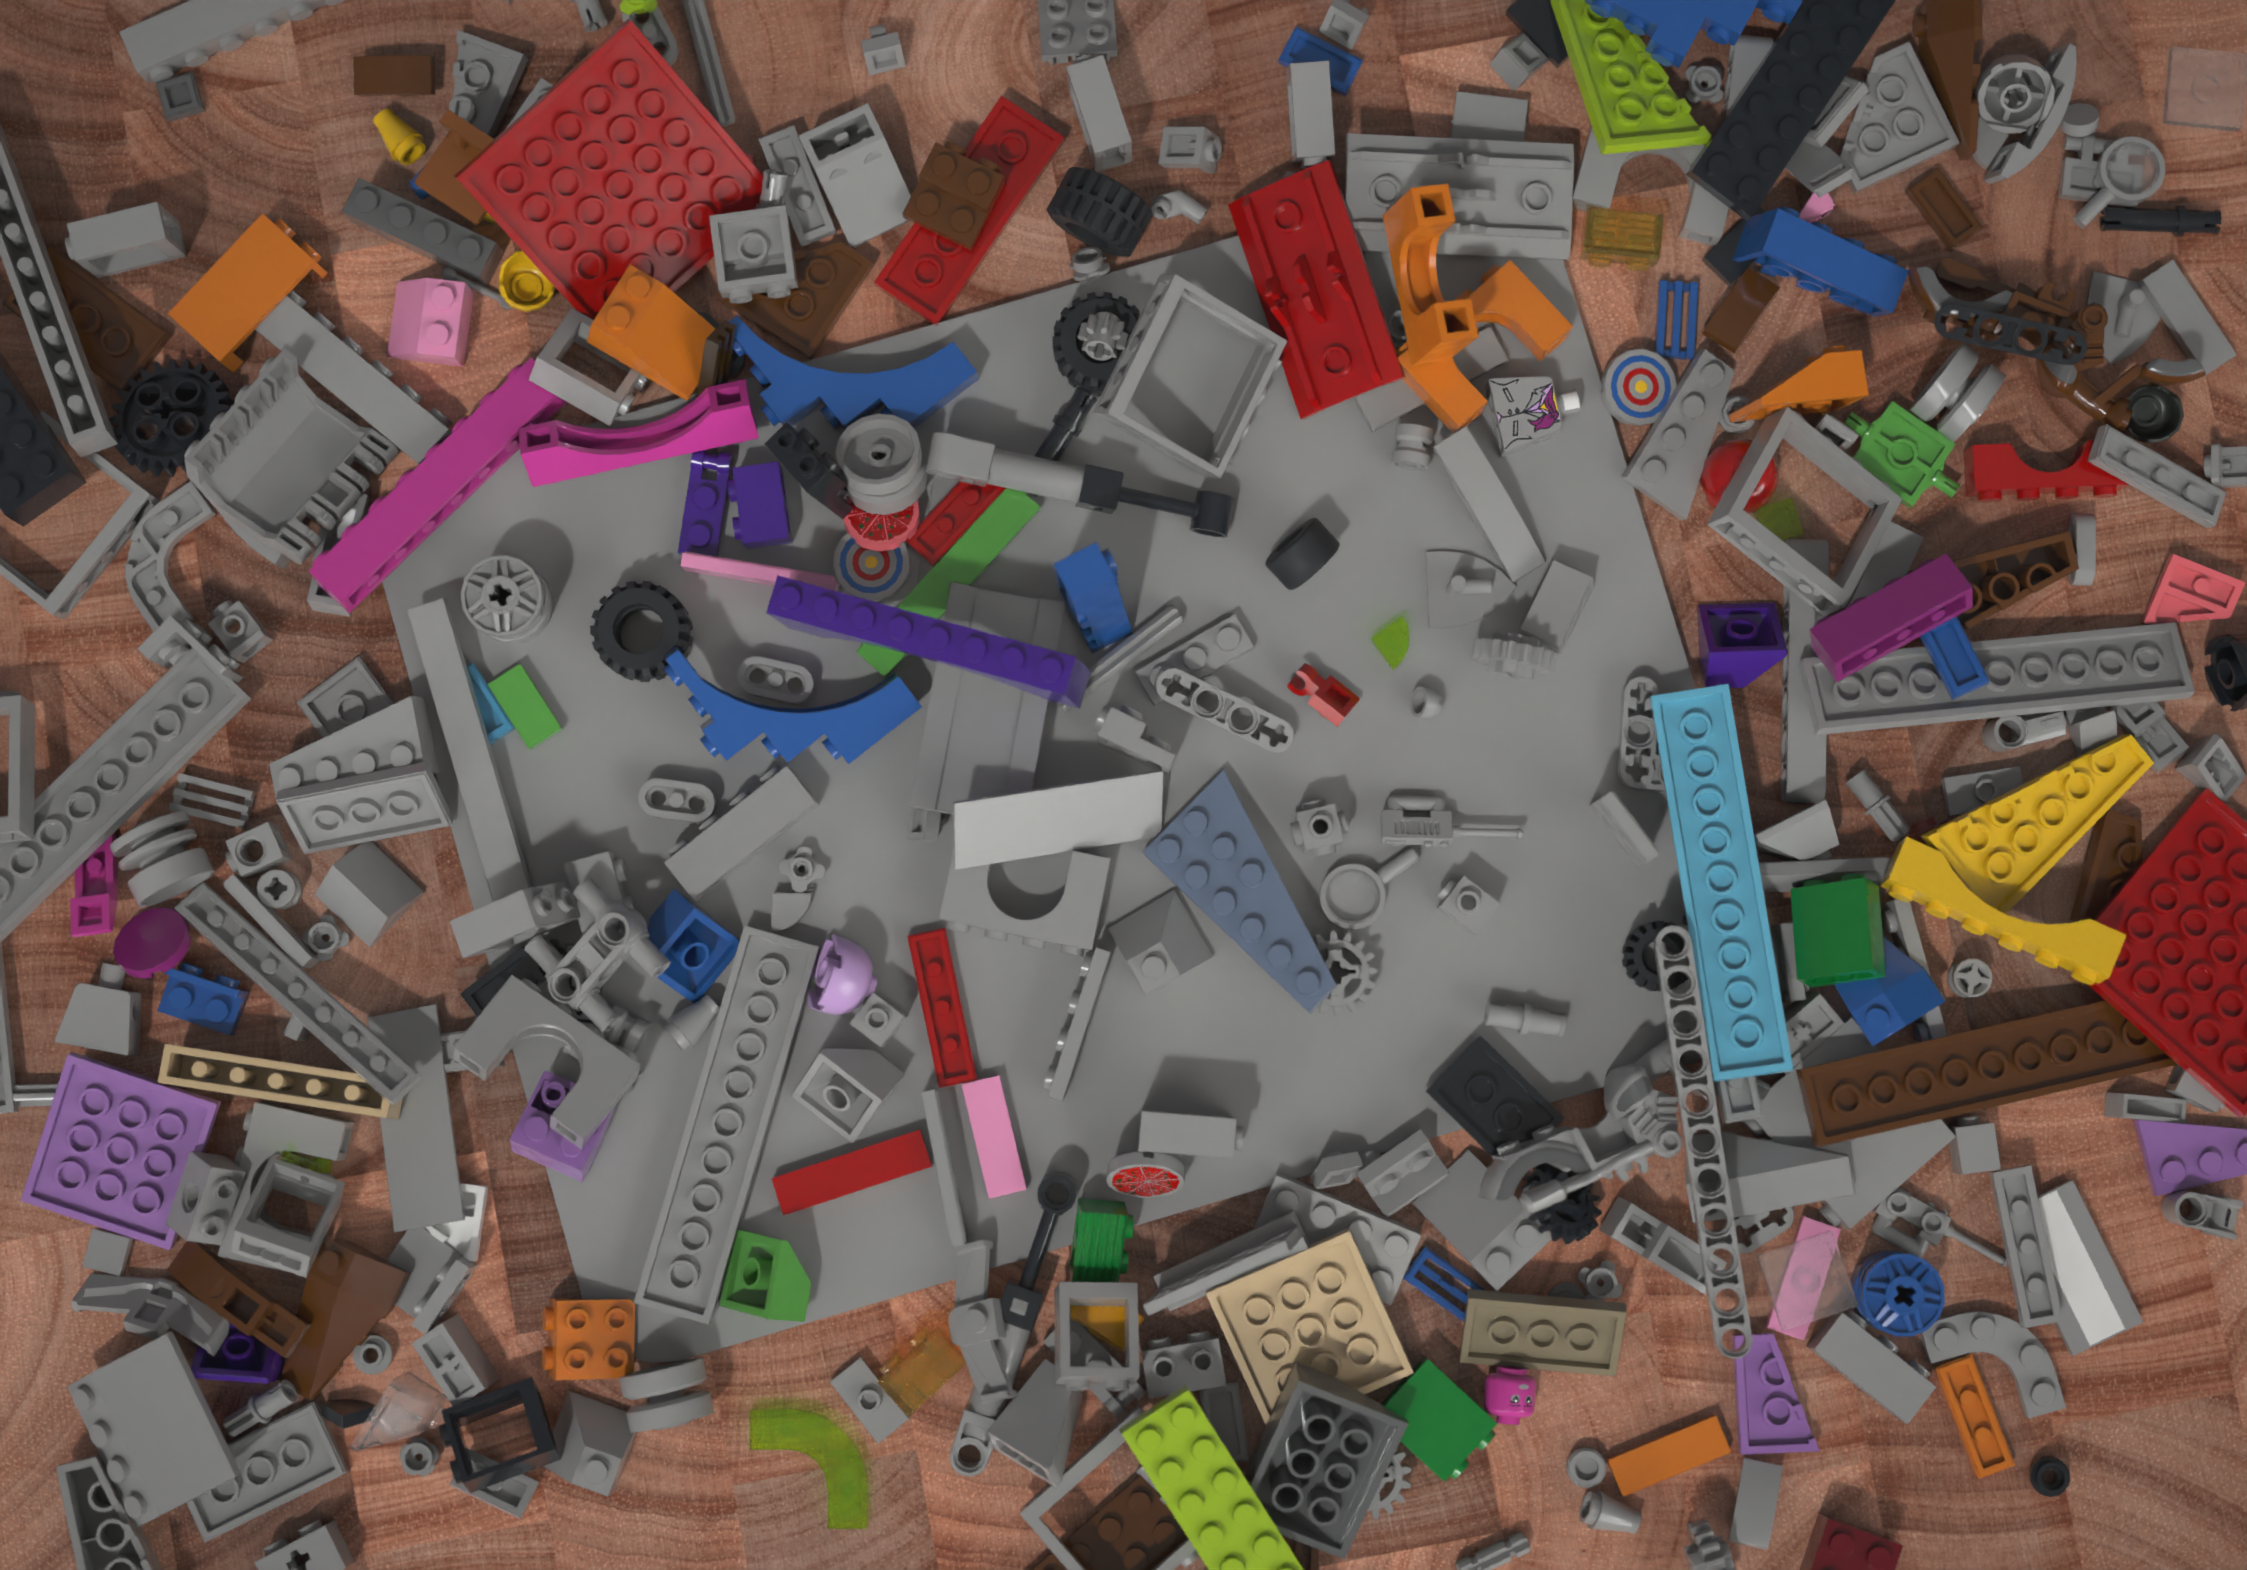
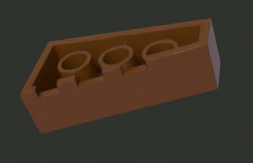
M2070 531L1952 560L1972 586L1973 607L1957 615V618L1964 630L1969 629L1989 616L2014 605L2026 596L2078 570L2079 566Z

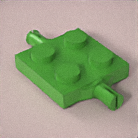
M1891 401L1881 416L1871 424L1853 411L1843 424L1861 436L1858 449L1853 457L1859 460L1862 466L1877 479L1886 482L1891 490L1902 498L1901 503L1909 509L1915 505L1921 494L1932 485L1948 495L1949 498H1952L1957 492L1956 490L1959 489L1960 484L1942 473L1945 460L1956 444L1895 402Z

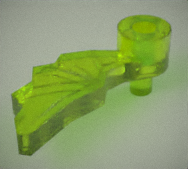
M282 1151L280 1160L299 1165L317 1173H331L333 1160L316 1157L315 1162H312L307 1158L287 1151Z

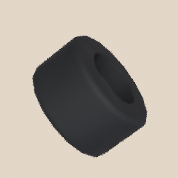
M1311 518L1295 529L1272 551L1265 565L1288 590H1294L1315 575L1334 556L1340 543L1317 518Z

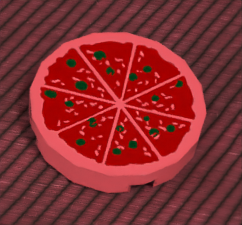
M848 497L846 498L847 502L854 509L843 519L844 527L848 535L850 534L862 548L873 551L893 550L900 547L901 543L908 538L910 540L916 533L920 522L918 500L903 511L881 515L868 513L856 507Z

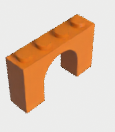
M1447 183L1410 188L1382 215L1412 365L1448 361L1479 337L1471 298L1445 302L1438 283L1436 269L1438 241L1440 236L1456 222Z
M1511 260L1501 268L1495 264L1481 277L1482 285L1474 292H1471L1470 289L1465 290L1455 299L1471 298L1476 323L1491 322L1507 328L1539 362L1565 341L1573 328L1570 322ZM1405 342L1397 350L1398 359L1406 377L1402 380L1453 434L1468 426L1484 412L1488 401L1459 371L1453 357L1448 361L1412 365L1408 343Z

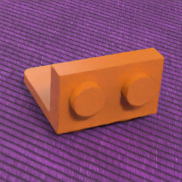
M549 1297V1307H544L542 1312L543 1330H548V1346H543L541 1356L542 1369L548 1370V1377L554 1380L619 1379L622 1375L634 1373L635 1304L632 1300H571L565 1297Z

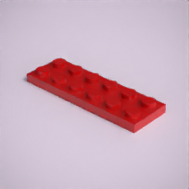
M1001 95L965 148L967 151L965 157L979 163L981 158H986L1001 167L999 173L1005 177V185L972 251L914 223L874 281V285L930 323L938 326L1064 143L1065 137Z

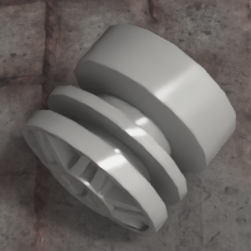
M507 555L488 557L475 564L466 575L460 592L462 609L469 622L492 639L507 644L525 643L538 636L549 623L554 608L552 591L546 580L521 559ZM503 589L512 594L506 598L507 604L504 606L496 601L501 598V590Z
M186 812L171 813L144 821L111 843L110 849L115 857L125 856L119 861L118 866L120 870L141 869L140 872L128 881V886L138 907L152 906L169 900L198 886L202 881L205 882L214 875L215 870L203 848L184 850L197 837L194 829L184 830L191 822Z

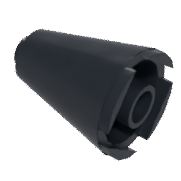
M2223 634L2209 641L2205 649V656L2211 654V666L2204 667L2210 691L2220 705H2230L2232 707L2230 711L2235 712L2246 709L2247 634Z

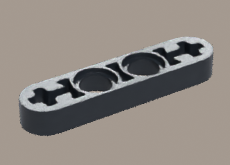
M1959 304L1943 306L1937 311L1934 319L1936 331L1947 339L2057 364H2076L2084 358L2087 352L2086 340L2077 331ZM1951 310L1958 311L1959 319L1970 321V313L1978 314L1979 317L1973 326V338L1964 337L1968 329L1962 327H1955L1953 333L1946 332V325L1940 323L1942 315L1949 316ZM1995 319L2001 323L2003 332L1998 340L1988 342L1982 339L1979 334V327L1983 321ZM2033 327L2041 334V343L2034 350H2025L2018 343V335L2025 328ZM2047 331L2057 333L2053 339L2054 341L2065 342L2068 336L2074 337L2075 345L2081 346L2079 354L2073 353L2070 359L2062 358L2063 351L2051 348V356L2043 355L2042 351L2048 342Z

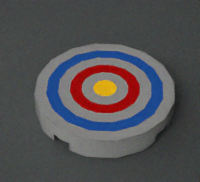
M1645 349L1628 350L1612 359L1603 371V390L1601 391V396L1610 414L1621 423L1636 426L1649 425L1657 420L1677 387L1675 374L1669 363L1656 352Z
M847 533L841 538L834 551L833 568L837 581L847 593L855 597L878 602L891 598L903 586L909 576L911 560L904 542L901 543L900 547L893 550L873 551L862 548Z

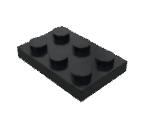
M1481 1035L1425 1091L1491 1157L1498 1154V1146L1519 1139L1520 1143L1533 1139V1131L1548 1125H1554L1556 1128L1565 1119Z

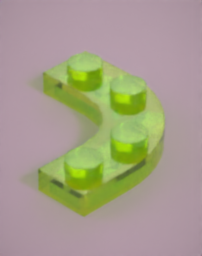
M751 1409L749 1450H792L803 1452L814 1459L824 1472L828 1488V1529H867L868 1478L862 1455L854 1441L852 1442L835 1422L811 1411L802 1409Z

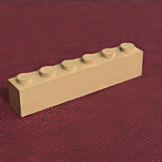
M170 1044L164 1045L158 1083L389 1119L399 1120L402 1099L395 1106L391 1105L357 1073Z

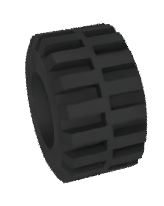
M1071 167L1067 170L1047 207V212L1052 220L1068 234L1090 247L1099 248L1101 252L1121 257H1130L1153 216V212L1146 202L1131 189L1102 173L1082 167Z
M1095 292L1087 293V299L1082 301L1080 297L1074 299L1069 309L1065 307L1060 313L1061 318L1059 321L1056 320L1054 326V336H1052L1053 352L1059 372L1062 377H1067L1068 383L1074 388L1079 386L1087 391L1089 395L1091 391L1098 392V396H1101L1120 355L1107 363H1094L1084 358L1078 348V334L1081 323H1087L1090 314L1095 315L1099 312L1112 313L1121 322L1125 323L1123 332L1128 334V341L1140 316V311L1135 305L1129 306L1127 299L1122 296L1119 299L1112 298V293L1104 292L1103 296L1096 297Z
M635 581L626 582V587H614L611 589L613 594L608 598L603 596L599 601L602 604L599 611L594 609L592 615L595 623L590 625V634L594 636V641L592 642L594 650L599 653V658L604 664L626 679L650 682V679L661 680L666 678V672L663 668L669 663L665 660L664 655L677 646L687 659L689 655L686 652L687 648L692 646L693 637L691 636L693 626L692 621L688 617V611L666 588L661 585L656 586L652 582L643 581L642 584H637ZM643 610H650L658 614L663 621L662 638L652 650L639 654L632 653L622 644V627L632 614Z

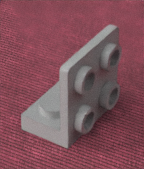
M170 615L137 648L148 660L169 669L190 651L189 648L192 646L220 674L237 683L244 678L236 670L240 666L239 662L233 659L227 651L221 650L215 644L210 646L208 643L213 638L197 623L194 624L188 618L180 621Z
M425 1228L407 1230L387 1261L410 1272L396 1302V1306L414 1317L415 1320L412 1326L425 1334L439 1324L478 1267V1264L465 1259L464 1255L448 1244L436 1239Z

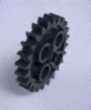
M170 359L167 369H163L158 362L155 363L154 373L152 374L141 369L142 380L139 382L129 378L128 383L132 389L129 392L124 390L118 391V394L124 401L123 403L111 405L117 415L109 418L111 425L114 427L113 432L118 443L114 445L115 448L131 466L136 465L142 473L150 469L156 477L162 473L163 469H165L170 477H174L177 467L180 466L187 474L184 456L189 446L196 440L201 441L210 431V425L215 417L221 412L226 413L231 408L230 406L234 404V400L228 393V387L213 369L208 371L201 362L194 367L189 359H185L181 367H179L174 359Z

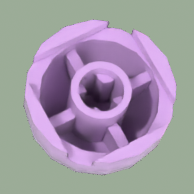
M832 934V940L826 939L819 951L812 977L816 978V990L808 988L807 1000L808 1006L812 1010L839 1015L853 1011L861 1005L865 997L869 998L877 985V976L872 974L873 964L868 952L859 943Z

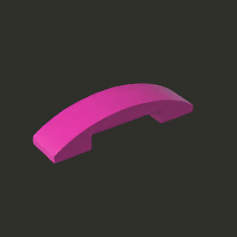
M115 832L75 870V898L70 899L71 935L73 938L113 931L118 896L117 857L113 855L110 845L116 840Z

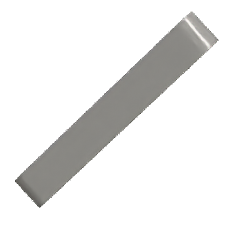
M1786 539L1785 543L1828 576L1829 548L1826 539ZM1784 585L1782 632L1787 647V656L1782 659L1781 799L1783 803H1818L1824 801L1826 792L1827 734L1815 735L1799 664L1803 658L1818 657L1811 646L1810 628L1814 627L1820 619L1828 616V614L1821 615Z

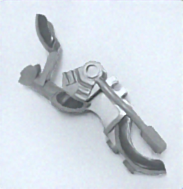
M1680 1023L1674 1025L1675 1029L1682 1034L1691 1032L1690 1029L1686 1030ZM1668 1038L1651 1049L1635 1064L1622 1065L1608 1073L1604 1082V1106L1606 1113L1594 1126L1578 1129L1577 1127L1563 1126L1555 1128L1554 1125H1548L1533 1131V1139L1520 1143L1519 1139L1498 1146V1154L1492 1156L1493 1161L1484 1174L1479 1198L1508 1200L1514 1195L1518 1183L1526 1172L1543 1163H1548L1564 1172L1573 1170L1581 1173L1562 1182L1551 1180L1523 1192L1520 1197L1523 1210L1535 1213L1565 1200L1567 1193L1595 1182L1602 1177L1612 1179L1613 1170L1620 1180H1629L1626 1171L1632 1169V1161L1638 1164L1641 1173H1646L1649 1169L1647 1157L1655 1154L1669 1159L1679 1153L1682 1139L1678 1133L1676 1117L1677 1097L1654 1090L1652 1087V1083L1665 1072L1673 1076ZM1693 1050L1685 1051L1680 1057V1062L1687 1064L1697 1061V1053ZM1680 1063L1681 1068L1685 1072L1692 1073L1684 1065ZM1756 1079L1759 1097L1764 1099L1769 1092L1770 1085ZM1699 1089L1690 1091L1695 1096H1702L1707 1101L1703 1091Z

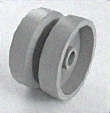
M1961 343L1947 358L1909 409L1923 421L1933 419L1944 406L1947 407V410L1937 423V431L1951 442H1955L1982 415L2007 376L1993 364L1983 366L1970 379L1968 376L1977 365L1979 354L1965 343Z
M870 415L862 417L849 425L839 437L835 453L838 464L841 466L840 473L842 479L847 483L844 487L848 491L846 495L856 507L871 514L887 515L903 511L914 504L924 492L928 476L925 472L926 467L918 433L909 422L895 415Z
M703 1357L667 1363L619 1377L623 1398L634 1400L648 1397L649 1401L634 1405L627 1410L626 1414L630 1433L672 1428L714 1413L709 1391L695 1390L685 1392L684 1389L698 1385L707 1378Z

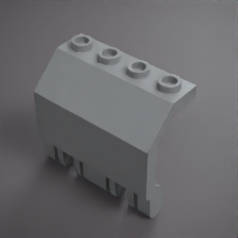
M283 349L276 358L270 357L263 364L259 377L251 386L247 384L241 388L235 398V404L226 413L221 412L215 417L210 425L208 434L201 441L196 440L189 446L185 453L184 461L188 478L220 514L269 548L278 550L295 563L301 565L313 552V549L321 543L318 535L301 523V521L307 516L320 526L332 530L337 523L336 520L340 521L361 497V493H364L369 487L367 479L352 469L350 465L356 461L374 474L380 475L385 469L384 465H388L399 451L391 441L372 428L358 426L319 399L299 376L297 357Z

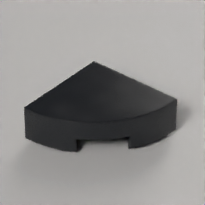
M353 1399L331 1400L321 1403V1415L340 1428L345 1429L375 1419L376 1405Z

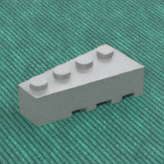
M100 1454L67 1461L56 1466L77 1570H162L141 1526L135 1529L129 1515L126 1513L124 1504L113 1481L108 1476Z

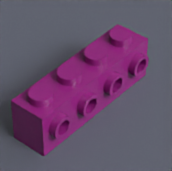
M1947 554L1935 560H1926L1910 574L1902 578H1894L1887 582L1881 590L1868 597H1860L1854 600L1848 608L1836 615L1820 619L1814 627L1810 628L1812 649L1834 680L1838 682L1972 608V586Z

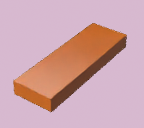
M1967 1353L1932 1366L1975 1478L1980 1479L2014 1466L2015 1463L1972 1354Z
M1713 1414L1606 1458L1620 1494L1624 1497L1731 1453L1718 1418Z

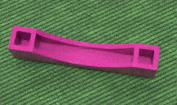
M746 379L707 387L694 401L681 410L663 419L640 426L620 429H594L554 420L518 428L520 454L532 487L759 438L755 410Z

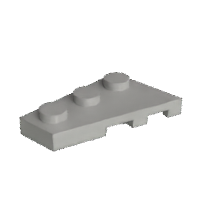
M457 30L456 43L459 46L457 63L453 65L452 76L455 78L453 99L450 100L449 110L494 139L528 62V58L520 52Z

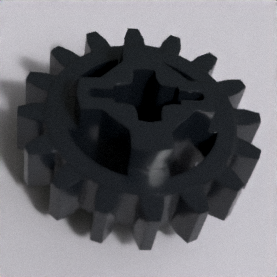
M1543 1163L1533 1168V1171L1525 1176L1527 1184L1521 1188V1191H1528L1551 1180L1562 1182L1581 1173H1575L1572 1170L1564 1172L1548 1163ZM1593 1182L1567 1193L1565 1200L1532 1213L1529 1216L1530 1221L1538 1220L1541 1223L1539 1232L1542 1234L1549 1230L1551 1232V1239L1554 1242L1560 1238H1563L1565 1244H1570L1574 1240L1579 1242L1591 1234L1590 1231L1598 1227L1599 1224L1595 1219L1602 1214V1211L1594 1206L1600 1200V1197L1590 1192V1189L1594 1186Z

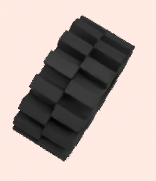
M1654 921L1641 925L1634 929L1635 931L1632 934H1629L1626 939L1627 943L1623 946L1624 960H1622V964L1627 969V976L1629 979H1633L1637 986L1646 988L1648 991H1660L1658 972L1650 969L1644 960L1645 949L1650 943L1654 942L1657 933L1663 928L1677 926V924L1672 922ZM1676 933L1664 935L1662 942L1670 946L1673 955L1679 954L1683 949L1682 938ZM1673 972L1668 978L1667 985L1672 990L1681 983H1684L1688 977L1682 972Z

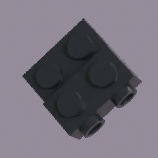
M786 422L765 445L808 494L844 519L854 508L844 498L848 491L844 488L847 483L837 473L841 466L827 452L821 455L817 451L816 447L820 443L806 428L803 427L798 431Z

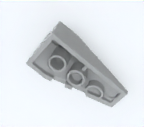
M1721 1131L1734 1218L1855 1195L1849 1154L1803 1145L1797 1147L1776 1143L1771 1139H1755L1740 1136L1735 1132ZM1710 1132L1693 1134L1692 1145L1696 1151L1704 1152L1711 1148L1713 1136ZM1685 1156L1686 1189L1689 1199L1693 1223H1695V1215ZM1705 1169L1698 1176V1185L1704 1191H1712L1719 1184V1176L1714 1169ZM1711 1209L1704 1216V1221L1725 1219V1215L1720 1209Z

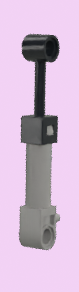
M935 432L932 435L925 472L928 474L983 487L986 484L1073 502L1075 507L1107 514H1113L1117 509L1118 502L1191 517L1190 530L1198 534L1225 538L1228 535L1235 500L1231 496L1212 491H1197L1195 502L1122 487L1124 473L1089 464L1081 467L994 448L995 444L954 434Z
M1056 1171L1049 1173L1039 1185L1037 1197L1043 1213L1020 1281L1012 1278L1008 1279L1000 1301L1006 1338L994 1340V1343L1012 1387L1045 1294V1290L1036 1287L1035 1284L1058 1215H1063L1064 1212L1072 1208L1077 1198L1078 1188L1072 1176L1065 1172ZM1055 1182L1064 1184L1069 1192L1068 1198L1060 1203L1051 1201L1047 1195V1187ZM973 1385L950 1450L951 1466L957 1473L971 1477L978 1475L985 1469L992 1449H995L987 1431L1005 1410L1008 1399L982 1405L976 1387ZM968 1444L974 1445L980 1450L981 1458L973 1463L967 1462L961 1457L960 1448Z

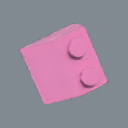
M434 278L397 282L387 357L464 367L474 292L465 282Z

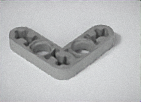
M1643 676L1635 677L1624 686L1621 695L1618 778L1621 784L1633 790L1665 792L1660 755H1656L1657 736L1650 698L1645 699L1642 703V712L1650 711V718L1643 715L1628 716V710L1633 712L1637 710V698L1631 697L1630 691L1636 690L1638 684L1643 685V690L1649 692L1650 696L1659 695V690L1655 682L1650 678ZM1632 723H1643L1647 727L1649 736L1646 742L1636 744L1629 739L1627 731ZM1626 748L1633 751L1648 750V756L1643 754L1639 756V767L1646 769V775L1639 777L1638 782L1633 781L1631 774H1626V768L1634 764V754L1626 755Z

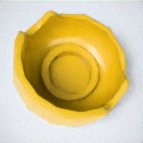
M522 250L515 251L503 262L499 272V291L504 301L511 308L523 312L541 310L552 300L556 288Z

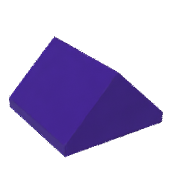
M229 1323L228 1335L217 1353L213 1356L206 1349L198 1345L190 1369L196 1379L269 1384L280 1380L284 1357L254 1336H247Z

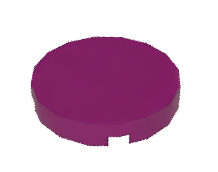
M159 907L138 914L121 928L115 939L113 954L116 962L131 977L145 979L153 977L151 973H156L160 970L162 973H165L184 958L190 947L191 936L189 935L190 928L181 914L169 908Z

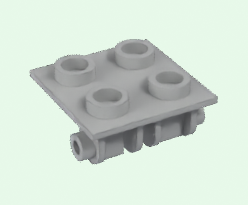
M1038 0L1042 62H1050V65L1069 63L1068 56H1072L1073 61L1076 59V56L1088 54L1094 55V58L1103 55L1106 61H1110V57H1118L1113 0Z

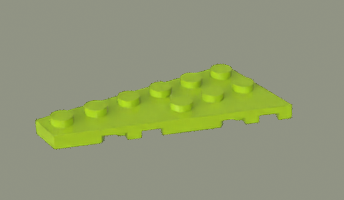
M1550 0L1601 155L1707 144L1711 134L1704 125L1699 127L1690 115L1692 108L1684 98L1679 99L1668 84L1669 76L1661 65L1652 59L1651 53L1645 51L1647 46L1639 35L1631 34L1625 28L1622 21L1612 16L1605 18L1594 13L1590 9V5L1585 3V0Z

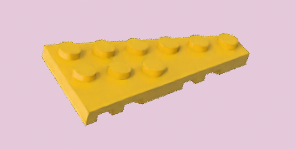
M2123 734L1921 835V838L1929 847L1945 855L1952 870L1970 891L1986 904L2007 914L2154 762L2132 735Z

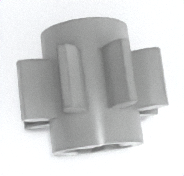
M1099 312L1095 315L1090 314L1088 322L1081 323L1078 339L1084 341L1082 350L1086 351L1091 358L1103 361L1112 357L1117 358L1118 350H1125L1128 334L1123 332L1125 323L1109 312Z

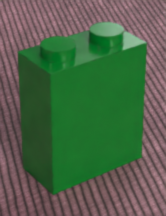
M1847 874L1841 876V881L1827 883L1825 880H1809L1803 883L1804 887L1790 889L1798 981L1809 987H1819L1886 977L1880 896L1877 884L1862 874Z
M1424 1355L1413 1367L1414 1373L1404 1377L1380 1404L1408 1420V1426L1401 1438V1442L1445 1482L1450 1476L1456 1479L1467 1468L1470 1462L1466 1458L1476 1447L1482 1450L1491 1442L1496 1435V1432L1492 1429L1497 1423Z

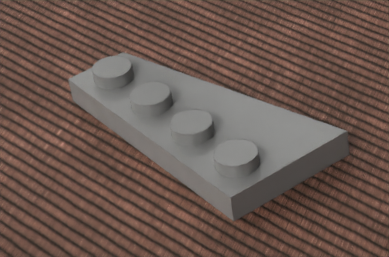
M1706 349L1699 350L1621 477L1680 520H1687L1703 471L1704 462L1707 458L1735 371Z

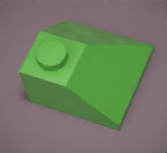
M738 1229L725 1272L720 1306L766 1319L805 1322L811 1282L789 1242Z

